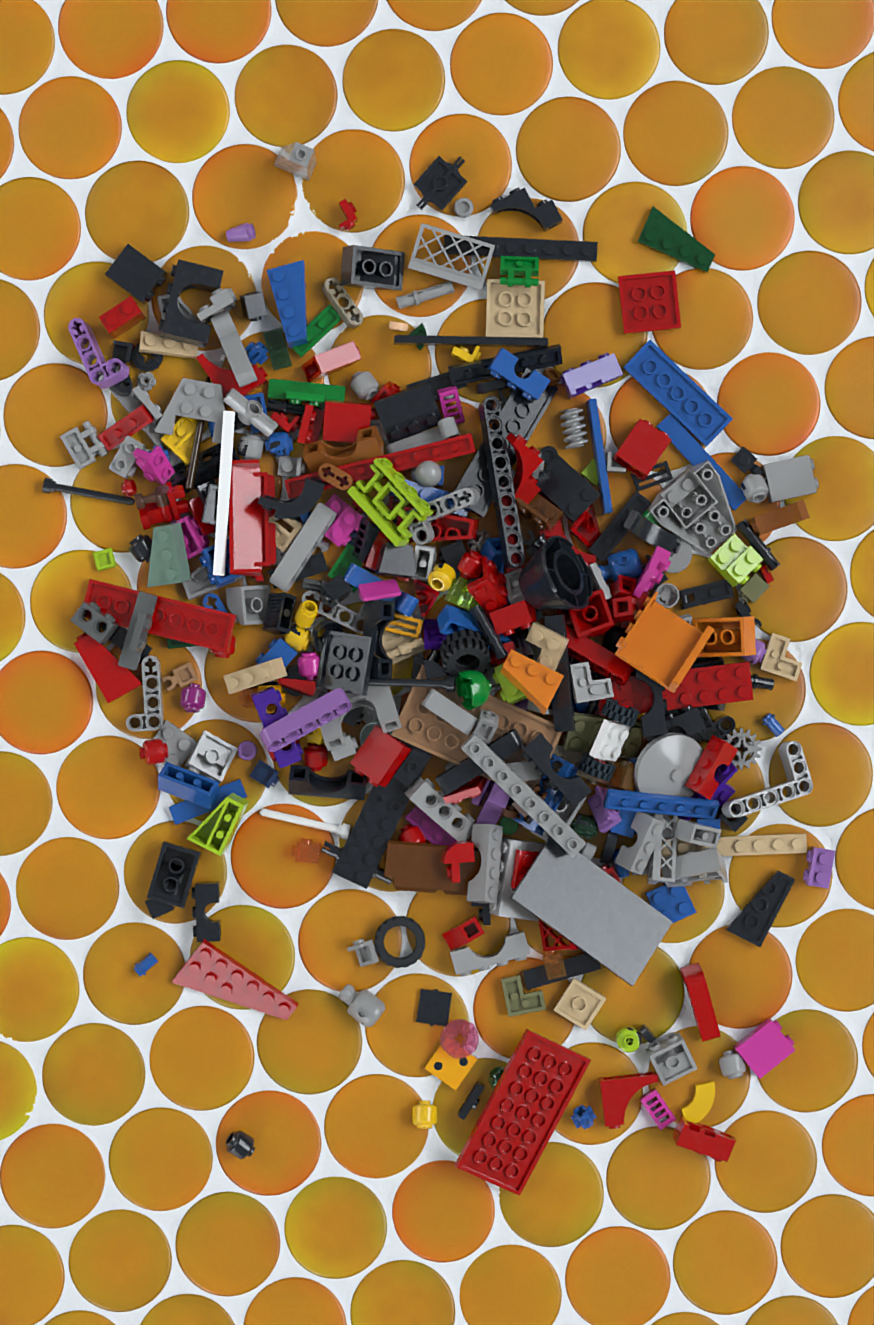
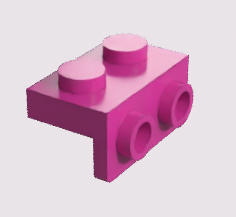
M156 446L151 453L136 448L132 453L136 459V464L143 470L144 477L150 482L154 481L164 485L175 473L165 453L159 446Z

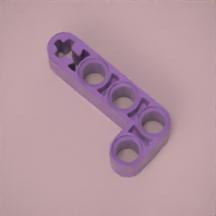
M80 318L72 319L68 328L91 382L101 389H107L126 379L129 375V367L117 358L106 362L90 325ZM90 342L89 346L85 348L86 343ZM97 358L95 364L92 365V361ZM120 366V370L115 373L116 368ZM104 375L103 379L99 381L100 376Z

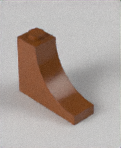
M804 500L753 517V522H750L754 533L760 536L810 517Z

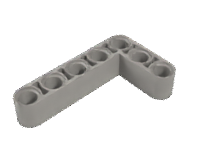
M788 741L781 743L779 746V755L787 778L786 782L726 801L722 805L723 815L728 818L742 817L811 793L813 783L801 744L797 741ZM789 745L793 750L791 754L788 752ZM795 764L798 766L797 772L794 771ZM800 782L803 783V790H802V791H801L800 788H799ZM783 788L787 791L786 796L782 794ZM767 793L770 796L769 802L765 799ZM749 799H751L753 802L751 808L748 805ZM732 805H735L736 811L734 814L731 811Z

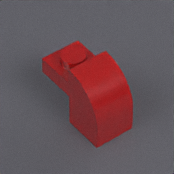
M471 840L451 843L442 854L441 862L449 864V866H446V874L452 883L460 882L459 863L475 862L474 842Z

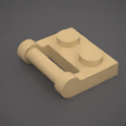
M269 517V522L274 523L276 526V547L286 553L304 524L296 521L294 518L282 519L294 528L290 533L274 521L276 517Z

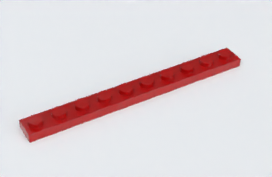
M472 433L338 466V468L350 474L353 478V483H356L360 480L373 478L376 473L370 466L374 464L373 461L376 458L388 459L393 464L392 467L396 472L415 468L424 461L439 462L475 453L476 450ZM330 469L323 470L325 472V477L327 475H330L332 477L335 476V474L332 473ZM318 472L284 480L288 498H296L302 493L308 476L322 481L325 480L319 476ZM347 476L345 478L337 477V480L342 482L341 486L349 484ZM326 482L324 490L336 488L335 486Z

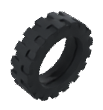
M393 916L385 920L378 927L374 941L375 950L379 958L387 965L395 968L409 967L421 958L425 949V935L421 926L412 918ZM393 927H407L415 935V948L406 957H394L385 949L384 937Z

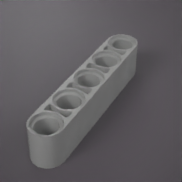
M322 503L315 507L272 574L270 583L284 592L291 588L337 515L335 511Z

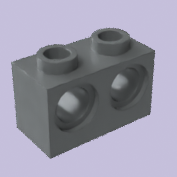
M92 601L91 603L83 602L70 621L100 644H106L119 626L115 623L116 619L108 613H102L100 611L101 607ZM87 611H90L92 614L89 621L85 618ZM105 622L107 628L104 632H101L100 625Z

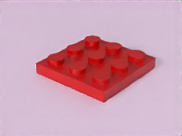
M675 270L617 277L623 334L681 328Z

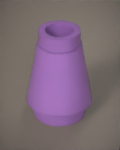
M246 222L226 231L228 242L252 241V239L256 238L252 223L248 224Z

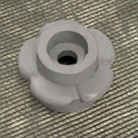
M151 372L141 373L138 376L137 385L141 389L149 391L155 386L156 379Z

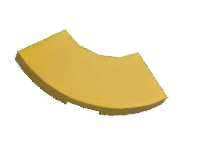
M713 1080L695 1085V1094L692 1101L681 1108L682 1115L686 1120L696 1124L708 1114L715 1098V1083Z

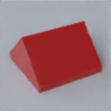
M603 589L593 592L592 596L589 597L588 602L590 604L581 610H569L578 638L601 636L615 625Z

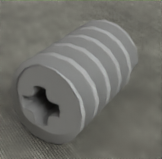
M572 408L559 411L564 413L560 416V419L566 420L561 424V427L567 428L562 431L563 435H568L564 442L570 443L565 446V449L584 447L583 444L588 442V439L582 438L587 432L581 431V428L586 425L579 422L584 419V416H578L583 409Z

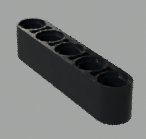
M516 728L487 746L504 760L519 751L525 743ZM467 757L460 761L459 765L456 764L438 775L435 780L444 795H447L485 771L470 757Z

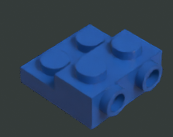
M227 539L225 576L213 575L215 545L202 550L199 560L203 568L207 567L209 571L208 579L212 585L215 584L219 588L243 576L230 574L229 539Z

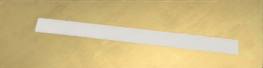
M224 410L213 575L225 576L235 412Z

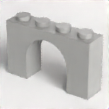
M368 686L367 696L346 693L352 703L350 710L358 707H368L377 713L383 733L402 728L390 686ZM348 712L320 727L328 751L346 745L341 725L344 716Z
M502 837L497 903H489V913L501 917L539 921L537 917L510 898L513 893L511 879L516 849L540 851L545 843Z

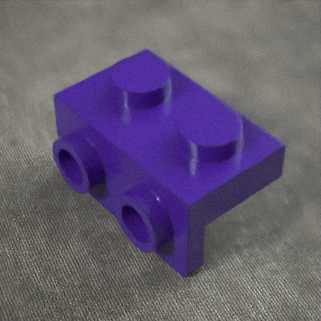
M424 619V649H440L442 641L446 640L448 635L440 633L437 619Z

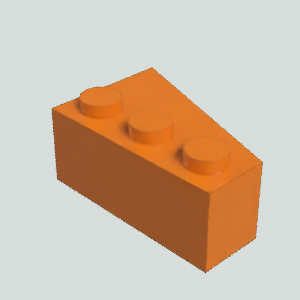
M512 649L500 671L517 689L527 696L530 702H533L540 709L543 715L547 711L564 675Z

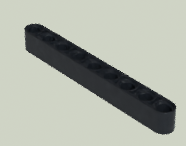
M489 396L480 402L478 407L503 563L507 568L514 569L524 563L525 554L501 406L496 397ZM486 402L492 404V411L486 408ZM489 421L495 423V430L489 427ZM493 440L498 442V449H495L492 446ZM496 459L501 461V468H498L495 465ZM499 478H501V479H503V480L505 481V486H504V487H501V486L499 485V483H498V479H499ZM502 497L508 500V506L502 504ZM505 516L511 519L510 526L505 523ZM508 535L514 538L513 545L509 544L507 540ZM512 554L517 557L516 564L511 562Z

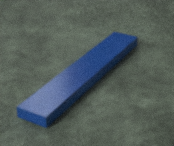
M594 398L586 401L598 488L601 494L602 515H608L612 513L613 509L597 399Z
M671 413L656 426L659 430L669 435L673 446L692 466L706 460L711 463L720 475L729 506L733 511L746 500L743 491Z
M614 789L607 790L603 806L606 809L713 820L720 805L718 800Z

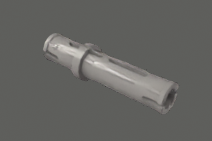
M448 281L423 290H413L412 293L396 297L399 309L415 304L417 306L421 302L454 293L452 282Z

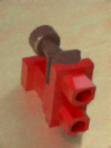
M167 482L166 485L157 486L152 494L143 496L139 493L134 495L144 530L151 529L153 524L171 522L174 519L178 521L181 519L180 514L190 512L187 499L177 501V499L186 497L183 485L172 486V482Z

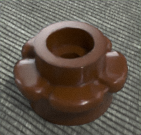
M507 804L505 809L502 808L503 816L516 819L517 815L520 814L512 804Z

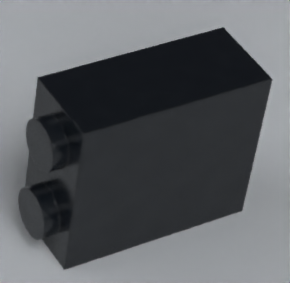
M129 244L126 245L105 273L110 280L142 304H145L146 301L149 303L155 295L154 290L157 286L161 287L167 279L165 277L166 272Z

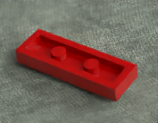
M142 404L104 430L97 437L109 452L121 444L126 436L131 437L153 422L154 418Z

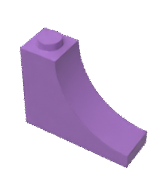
M494 781L475 824L496 825L503 811L502 808L505 809L510 796Z

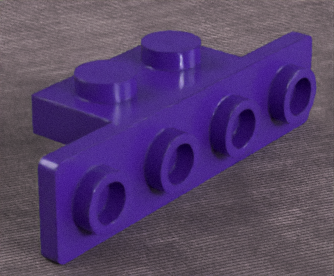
M732 762L730 766L719 765L714 774L715 780L720 784L711 800H718L719 808L735 793L734 788L726 783L738 771ZM694 793V795L691 797V798L706 799V798H704V797H702V796H700V795H698V794H696V793ZM678 816L680 819H684V820H688V821L692 818V817Z

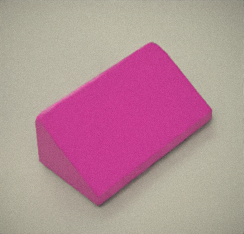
M395 579L358 585L359 597L364 602L401 595Z

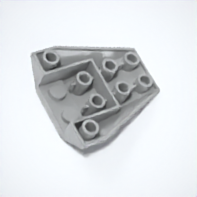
M708 460L682 472L656 495L648 509L660 525L708 555L737 531L720 475Z

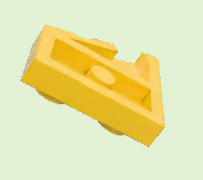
M181 417L174 425L173 436L165 434L160 441L188 466L197 421L193 418Z

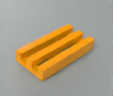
M394 613V617L416 622L418 627L392 621L389 624L416 630V634L389 627L385 628V631L418 639L423 620Z

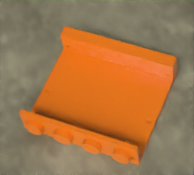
M656 591L653 597L648 596L643 603L645 609L643 611L639 609L633 618L636 620L635 624L630 623L625 630V633L628 634L626 638L621 636L616 644L618 650L615 655L674 693L715 629L708 625L705 631L702 632L657 603L655 600L657 599L658 592Z

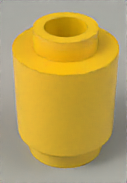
M310 600L301 603L294 617L295 623L301 628L311 627L318 613L317 605Z

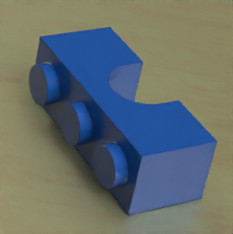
M504 348L499 349L488 366V369L491 370L490 374L497 379L502 378L507 381L506 385L511 389L516 390L517 388L522 391V396L527 400H538L551 380L536 370H531L525 379L519 378L514 372V366L519 358Z

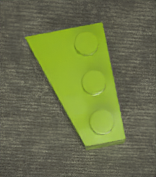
M231 793L187 839L219 856L223 855L228 849L249 801Z

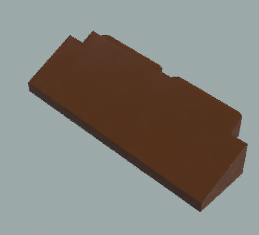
M388 840L383 866L384 876L393 878V886H395L396 890L435 893L437 890H443L445 894L467 896L468 882L474 879L480 870L481 854L478 848H474L475 862L459 863L460 882L452 883L446 874V866H449V864L441 862L442 854L448 845Z

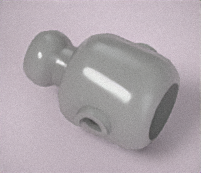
M347 984L338 995L341 1001L350 1004L347 1013L365 1027H372L385 1011L384 1002L368 990H362L357 993L352 985Z

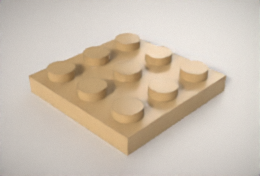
M487 279L486 337L543 338L545 281H539L538 286L525 288V286L519 285L507 287V285H500V279Z

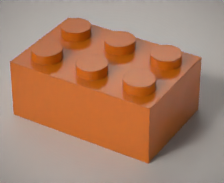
M754 616L692 619V626L702 632L705 631L708 625L715 629L698 657L756 655Z

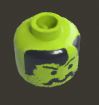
M624 1026L616 1034V1043L622 1051L627 1053L634 1052L641 1045V1036L634 1027Z

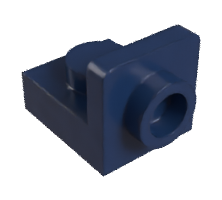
M259 760L250 774V777L268 789L270 786L275 787L280 779L277 776L279 771L262 760Z

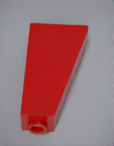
M86 632L76 637L77 641L74 642V645L107 703H111L143 685L142 681L130 669L118 665L119 659L104 644H100L90 635H87Z

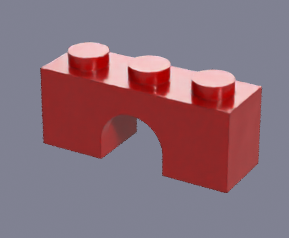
M712 735L684 786L696 794L711 800L720 784L714 778L717 767L721 764L730 766L738 749Z

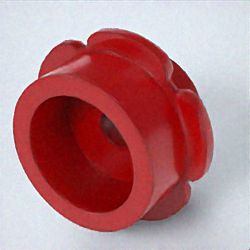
M125 479L124 483L121 484L122 493L129 498L137 494V486L133 479Z

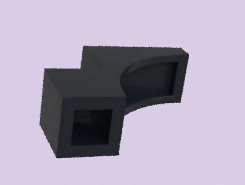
M518 187L510 191L509 196L505 198L500 196L492 201L493 204L490 205L493 215L505 211L524 213L536 220L544 232L561 224L563 221L553 200L547 201L545 199L536 204L537 207L535 208L525 188L520 190Z

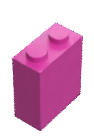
M770 1018L766 1019L733 1046L759 1079L795 1051L792 1046L795 1043L788 1034L784 1036L780 1030L783 1028L776 1019L774 1021Z

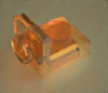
M556 950L545 952L546 955L542 956L547 979L552 980L567 976L562 953Z

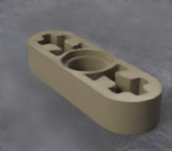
M333 277L328 278L322 285L323 293L346 326L352 329L357 328L363 322V314L345 288L340 286V281ZM329 285H333L335 288L329 289ZM338 299H344L347 302V307H341ZM351 317H356L357 320H356V321H355V320L352 321L350 318H351Z

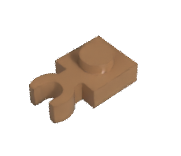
M188 662L173 670L175 676H166L162 681L170 680L172 682V685L167 688V691H170L178 683L182 688L199 678L191 663Z

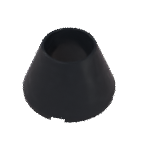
M561 536L548 538L519 574V586L522 595L533 608L581 610L590 604L588 600L593 594V587L588 567L580 553L576 554L571 548L573 544Z

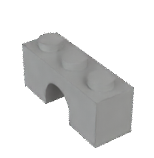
M637 812L630 826L637 832V842L633 847L622 845L615 863L631 872L642 875L665 822L649 813Z

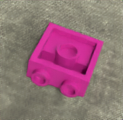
M334 493L325 506L335 511L337 515L325 536L338 547H341L342 545L346 546L352 539L350 535L354 530L358 532L360 521L364 517Z
M193 515L186 516L175 522H181L188 560L201 554L203 549L209 547V539L206 535H202Z
M659 546L656 547L643 569L633 595L640 598L643 591L647 593L649 589L653 588L655 583H660L664 575L662 571L666 572L671 564V561H669L671 552Z

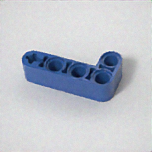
M353 563L350 564L343 577L347 583L356 588L360 584L384 581ZM401 591L400 596L377 599L395 601L394 609L408 617L412 615L419 602L418 599Z

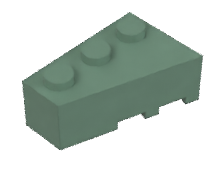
M181 522L154 527L147 587L181 583L190 580L191 574Z

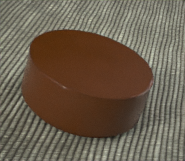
M545 368L542 372V375L551 380L548 384L550 386H556L561 380L560 374L553 368Z

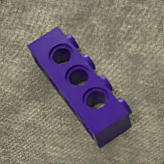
M273 686L251 694L263 728L288 715L286 708H282L279 701L282 700L279 690H275ZM269 704L276 705L274 713L269 714L266 712V707ZM294 741L290 743L287 749L281 748L273 753L278 766L283 768L302 760L300 755L303 754L300 744H296Z

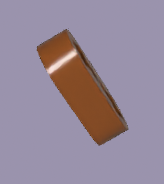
M324 463L319 467V476L338 489L348 490L353 486L352 476L333 464ZM329 467H331L330 471L334 473L335 476L332 477L330 475H327L325 477V472L323 471V469H328ZM347 476L349 485L342 487V482L337 480V477L345 478Z

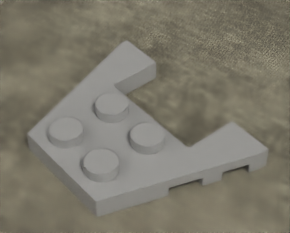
M182 378L155 432L173 436L176 416L215 422L212 442L221 444L223 410L225 411L224 401H222L224 399L222 385Z

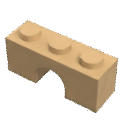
M282 657L223 677L229 694L285 677L287 672Z

